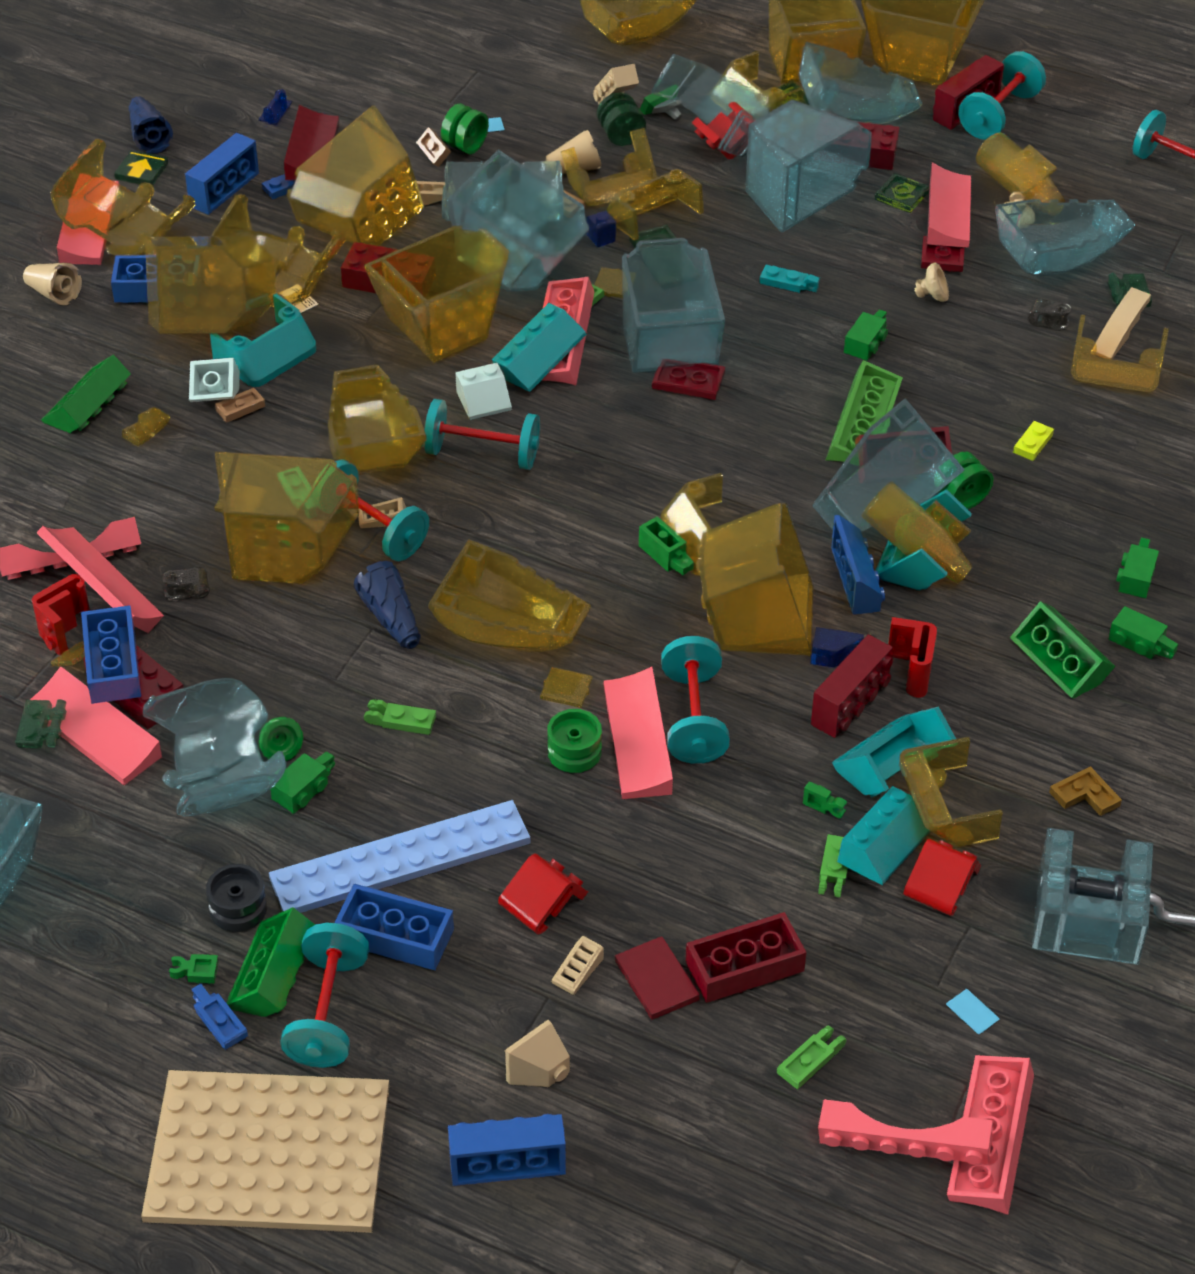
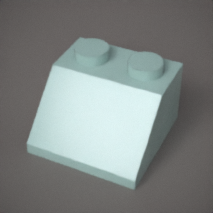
M234 358L190 361L189 401L234 399L239 391L240 370Z
M498 363L456 372V392L470 420L512 410L505 378Z

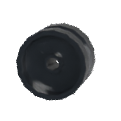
M229 864L219 868L210 876L206 884V894L210 916L214 924L223 930L240 932L255 927L263 920L267 912L264 880L259 871L244 864Z

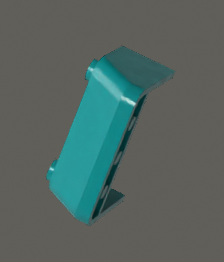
M278 294L273 295L275 319L279 325L253 341L244 336H235L226 341L214 331L210 332L213 359L234 358L240 370L239 379L251 387H260L310 357L317 350L316 341L299 309Z
M947 489L904 513L897 520L875 570L878 571L879 578L882 581L908 588L925 590L932 583L947 576V572L932 558V554L937 544L945 543L952 537L954 526L971 517L972 513Z
M934 707L895 719L838 757L832 764L836 771L863 795L874 797L889 789L885 782L886 779L915 759L923 757L924 760H928L938 754L937 749L940 747L955 744L958 741L940 708Z

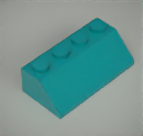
M548 303L492 359L493 364L498 363L506 381L530 392L587 334L564 309Z
M892 786L842 839L837 862L883 885L931 832L932 826L915 797Z

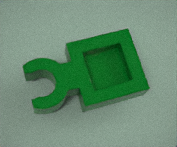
M810 781L804 787L803 804L824 814L830 811L833 816L842 818L846 812L844 807L847 801L840 797H832V791Z
M191 954L190 960H185L180 956L172 957V965L179 966V968H170L171 978L180 979L187 976L188 982L215 983L219 964L218 955Z

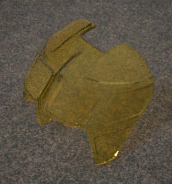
M95 139L55 183L50 193L55 211L59 218L71 229L86 227L110 242L111 245L105 248L110 254L115 256L144 255L158 244L175 222L181 220L192 210L196 204L195 199L190 195H183V202L167 216L150 203L154 193V188L150 183H141L134 193L103 176V154L106 143L102 139ZM123 218H125L120 225L109 231L110 228H112L113 226L118 224Z
M243 194L235 195L204 250L202 262L209 275L217 284L229 291L247 286L272 296V298L266 301V304L270 307H274V294H278L293 306L305 301L315 290L330 260L335 257L346 239L345 234L338 230L332 231V239L322 254L313 249L303 246L305 232L300 226L290 228L287 239L252 230L247 210L248 198ZM281 267L280 273L270 283H268L275 276V274Z

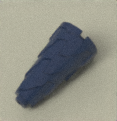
M140 96L134 97L128 106L134 143L140 150H145L149 154L165 150L170 145V139H173V131L169 121L148 100Z
M380 561L367 566L368 573L363 575L360 572L354 580L353 586L356 593L401 647L407 649L416 647L419 644L421 635L415 623V616L410 608L412 605L405 592V586L396 565L394 566L390 561Z

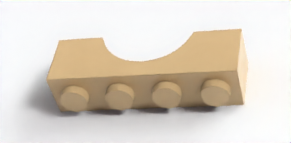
M635 64L611 68L598 83L593 94L595 101H598L599 107L621 103L626 98L624 91L633 89L639 84Z

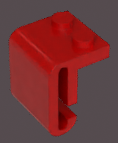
M737 102L728 104L733 110L728 116L720 112L708 125H705L698 117L692 122L696 127L694 132L702 140L705 138L707 140L706 143L713 150L717 149L729 160L736 157L759 134L762 127Z
M79 574L65 577L35 594L32 598L39 635L44 640L46 646L50 650H54L60 657L69 652L65 633L77 627L75 615L79 612L90 611L85 580Z
M892 617L888 645L893 647L892 658L910 660L906 691L910 696L924 697L928 692L937 628L934 624ZM919 658L925 659L923 662L918 661Z
M928 838L908 879L903 895L953 916L958 908L956 903L959 897H963L972 875H978L981 864L977 860V856L964 850L960 852L953 849L954 846L939 840V842Z
M535 853L525 861L502 892L498 903L536 934H542L548 928L544 921L550 914L556 918L572 895L583 900L588 891L581 886L584 882L573 873L567 876L562 872L565 867L555 859L549 862Z

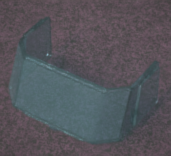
M675 54L671 56L651 90L654 95L673 101L681 99V105L693 111L707 124L720 112L728 116L733 111L728 104L737 102L745 110L739 111L718 146L721 151L737 156H745L776 126L775 116L769 112L770 110L753 97L755 94L749 90L747 92L734 80H729L707 65Z

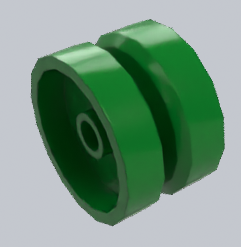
M461 103L455 104L450 108L443 120L441 139L448 146L457 148L469 155L480 149L485 141L489 128V119L483 112Z
M967 451L951 456L942 464L935 475L934 485L940 493L947 489L968 510L983 501L989 494L993 486L994 477L972 453Z
M567 709L551 718L547 726L548 758L551 763L559 770L569 773H581L593 768L602 756V726L598 718L582 709Z

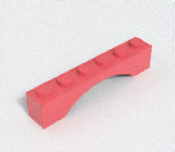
M135 517L111 522L104 532L90 542V544L104 557L113 556L114 550L123 549V553L137 550L136 545H140L141 540ZM19 543L0 548L1 576H7L8 580L22 577L21 572L30 570L31 574L44 572L45 566L53 565L54 569L68 566V563L57 553L37 551Z
M824 1100L818 1131L820 1143L831 1147L844 1146L857 1150L882 1151L886 1154L899 1153L917 1158L931 1157L942 1161L954 1160L967 1162L972 1165H989L993 1139V1120L963 1117L936 1128L903 1129L872 1119L852 1103Z

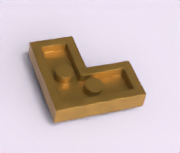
M1091 766L1051 785L1049 791L1064 809L1085 799L1100 816L1120 807L1122 799Z

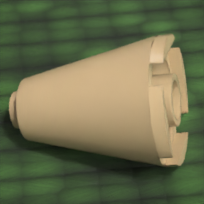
M588 130L581 132L547 155L546 161H544L547 173L551 172L552 175L601 168L600 158L597 149L592 143L593 139Z
M70 263L32 264L27 266L23 273L24 282L28 286L59 305L70 304L68 303L69 301L76 299L82 284V278L77 272L78 268Z

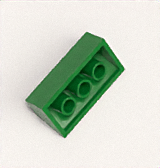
M114 354L92 367L41 421L68 433L75 429L81 431L89 424L87 419L90 416L92 418L102 410L100 406L103 403L107 404L114 398L113 392L121 390L127 384L125 380L131 373Z
M1041 601L1010 637L1073 699L1099 686L1116 667L1054 607Z
M294 907L260 922L226 1002L231 1010L267 1017L282 1011L286 1006L289 990L295 984L298 968L304 962V954L302 953L303 936L307 929L315 925Z

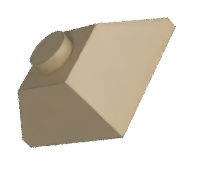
M549 1020L505 1050L506 1081L510 1085L549 1087L556 1081L560 1082L565 1079L570 1072V1056Z

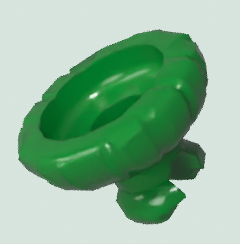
M283 716L271 719L260 731L259 748L264 757H267L272 762L282 763L289 761L302 748L303 731L299 723L290 717Z

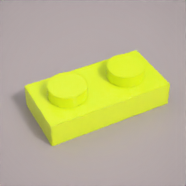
M1033 421L1015 444L1013 453L1034 461L1053 436L1054 429Z

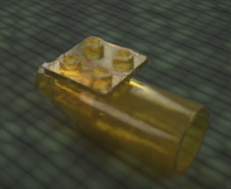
M1000 132L990 136L981 145L976 155L977 165L1010 194L1021 192L1025 196L1023 201H1026V204L1050 215H1055L1062 210L1065 205V199L1049 176L1057 169L1030 144L1022 149L1006 134Z
M890 481L879 491L861 514L865 521L906 556L922 548L947 572V576L944 578L956 584L962 581L973 567L957 545L971 530L936 500L925 510L894 482Z

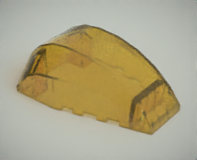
M580 0L584 17L612 43L626 46L652 39L678 22L697 0Z
M378 364L334 371L333 392L328 420L330 450L333 458L336 461L343 459L352 463L357 468L359 475L405 468L426 443V433L417 409L414 405L411 406L409 404V400L405 395L402 396L399 393V388L395 384L392 385L390 378Z
M468 539L429 602V609L447 629L470 642L521 652H542L572 643L589 613L591 605L568 590L562 591L557 588L555 582L549 578L546 580L541 578L533 568L529 566L525 568L512 555Z

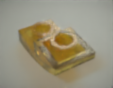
M150 408L138 414L137 423L122 429V437L139 446L156 435L168 423L170 416L158 408Z

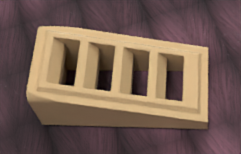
M402 497L372 505L391 519L406 508ZM358 508L360 528L387 527L373 517L367 519L368 514Z
M582 936L554 975L552 983L574 995L604 959V948ZM578 959H581V960H583V961H585V962H587V963L584 964V963H582L581 961H579ZM573 967V968H575V969H577V970H579V971H581V972L578 973V972H576L575 970H573V969H571V968ZM565 975H568V976H570L571 978L575 979V981L572 982V981L568 980L567 978H565L564 976H565Z

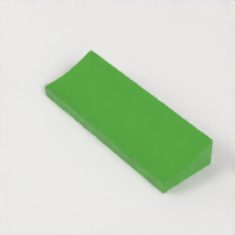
M864 360L862 361L853 379L825 460L843 461L858 465L855 439L859 435L885 432L903 377Z

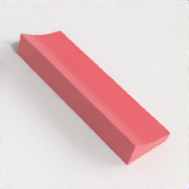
M933 162L930 176L927 244L969 248L971 176L948 171Z
M76 170L57 244L59 263L101 265L118 196V181L95 178Z
M589 277L549 281L543 305L544 308L548 303L564 309L586 333L595 293ZM586 336L541 381H556L576 385Z
M42 526L37 534L112 608L131 605L135 627L149 633L164 615L74 527L51 529Z
M62 667L57 670L50 681L35 696L25 703L26 709L123 785H126L162 757L160 744L156 738L110 703L91 704L88 687Z
M652 667L623 678L605 680L604 693L622 799L672 795L673 777Z
M975 1055L963 1117L993 1120V1139L989 1165H972L967 1162L954 1161L947 1192L949 1201L977 1205L1007 1215L1009 1214L1034 1079L1030 1058Z

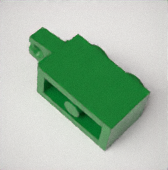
M880 309L874 315L863 312L845 336L844 353L866 361L872 353L875 354L880 342H884L888 334V329H886L887 312Z
M655 517L639 526V547L667 572L674 569L684 575L694 569V562L686 553L687 542L659 517Z
M1141 537L1139 546L1131 544L1129 553L1124 552L1121 566L1125 567L1124 569L1119 568L1116 582H1120L1118 592L1147 598L1159 550L1149 548L1150 539Z
M1124 606L1111 624L1108 640L1149 659H1152L1155 654L1172 659L1178 648V643L1166 637L1167 625Z
M327 751L316 759L311 758L305 753L270 782L272 800L293 814L301 807H305L311 798L326 788L330 771L335 766L334 756Z

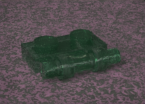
M1111 273L1108 276V286L1112 290L1111 296L1117 306L1131 287L1150 294L1144 273L1123 274L1122 280L1115 273ZM1150 297V301H1149V303L1146 305V307H1151V303H1152L1151 297Z
M58 699L56 706L52 708L49 700H26L15 740L17 747L42 748L43 740H47L46 745L48 747H55L57 740L61 737L62 730L60 727L62 720L66 717L67 711L65 707L67 702ZM52 720L51 725L47 727L48 721Z

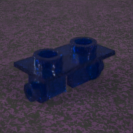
M280 89L275 92L271 102L263 109V114L260 116L259 121L278 124L292 104V101L287 100L285 90Z

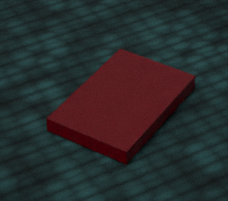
M662 355L652 381V389L716 400L726 367Z
M662 936L615 955V962L651 1020L699 1000L700 994Z

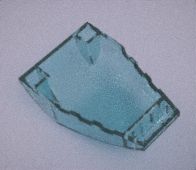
M809 42L805 43L799 78L811 109L820 118L831 117L840 120L883 124L904 117L922 106V101L912 80L893 72H889V74L880 71L881 67L873 65L872 68L862 64L863 60L859 58L849 59L846 57L847 53Z
M1030 199L999 204L995 208L1000 242L1026 273L1037 277L1066 273L1087 265L1117 245L1135 225L1115 200H1088L1087 203H1078V199H1070L1069 203H1058V199H1049V203H1040V199Z
M905 398L867 430L812 506L832 530L834 515H840L860 528L862 532L929 500L965 469Z

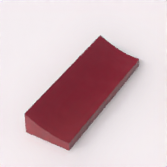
M299 104L284 159L285 180L326 181L339 127V116L318 113Z

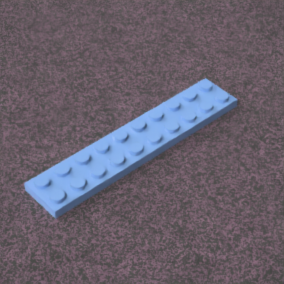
M513 800L278 869L269 872V878L282 912L294 907L302 913L345 900L353 884L378 890L530 844V835Z

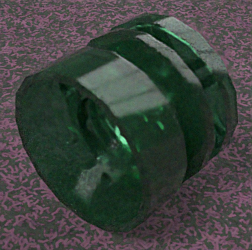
M623 92L612 93L600 102L597 108V118L610 142L618 146H627L638 141L643 136L646 130V120L631 95Z

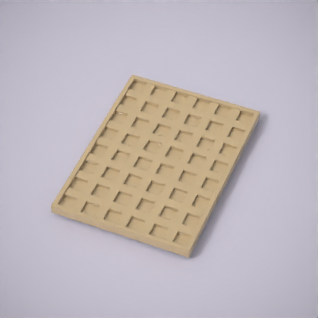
M169 1070L141 1216L142 1221L148 1223L372 1233L389 1095V1080Z

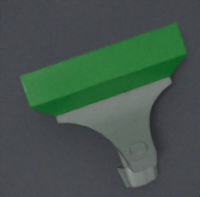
M672 83L644 97L640 111L644 115L665 112L675 121L681 117V113L676 108L677 105L681 104V99L676 100L678 87L675 83Z

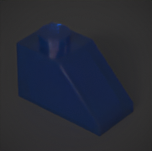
M607 211L599 212L578 221V225L597 248L616 242V221Z
M816 627L811 664L833 668L839 666L864 639V634Z

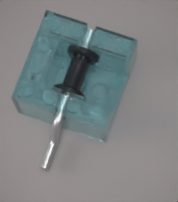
M1047 828L1039 867L1032 949L1139 965L1149 927L1150 904L1154 907L1155 915L1163 921L1195 926L1194 915L1166 911L1162 899L1156 894L1150 893L1153 843L1127 839L1119 871L1071 865L1074 831Z

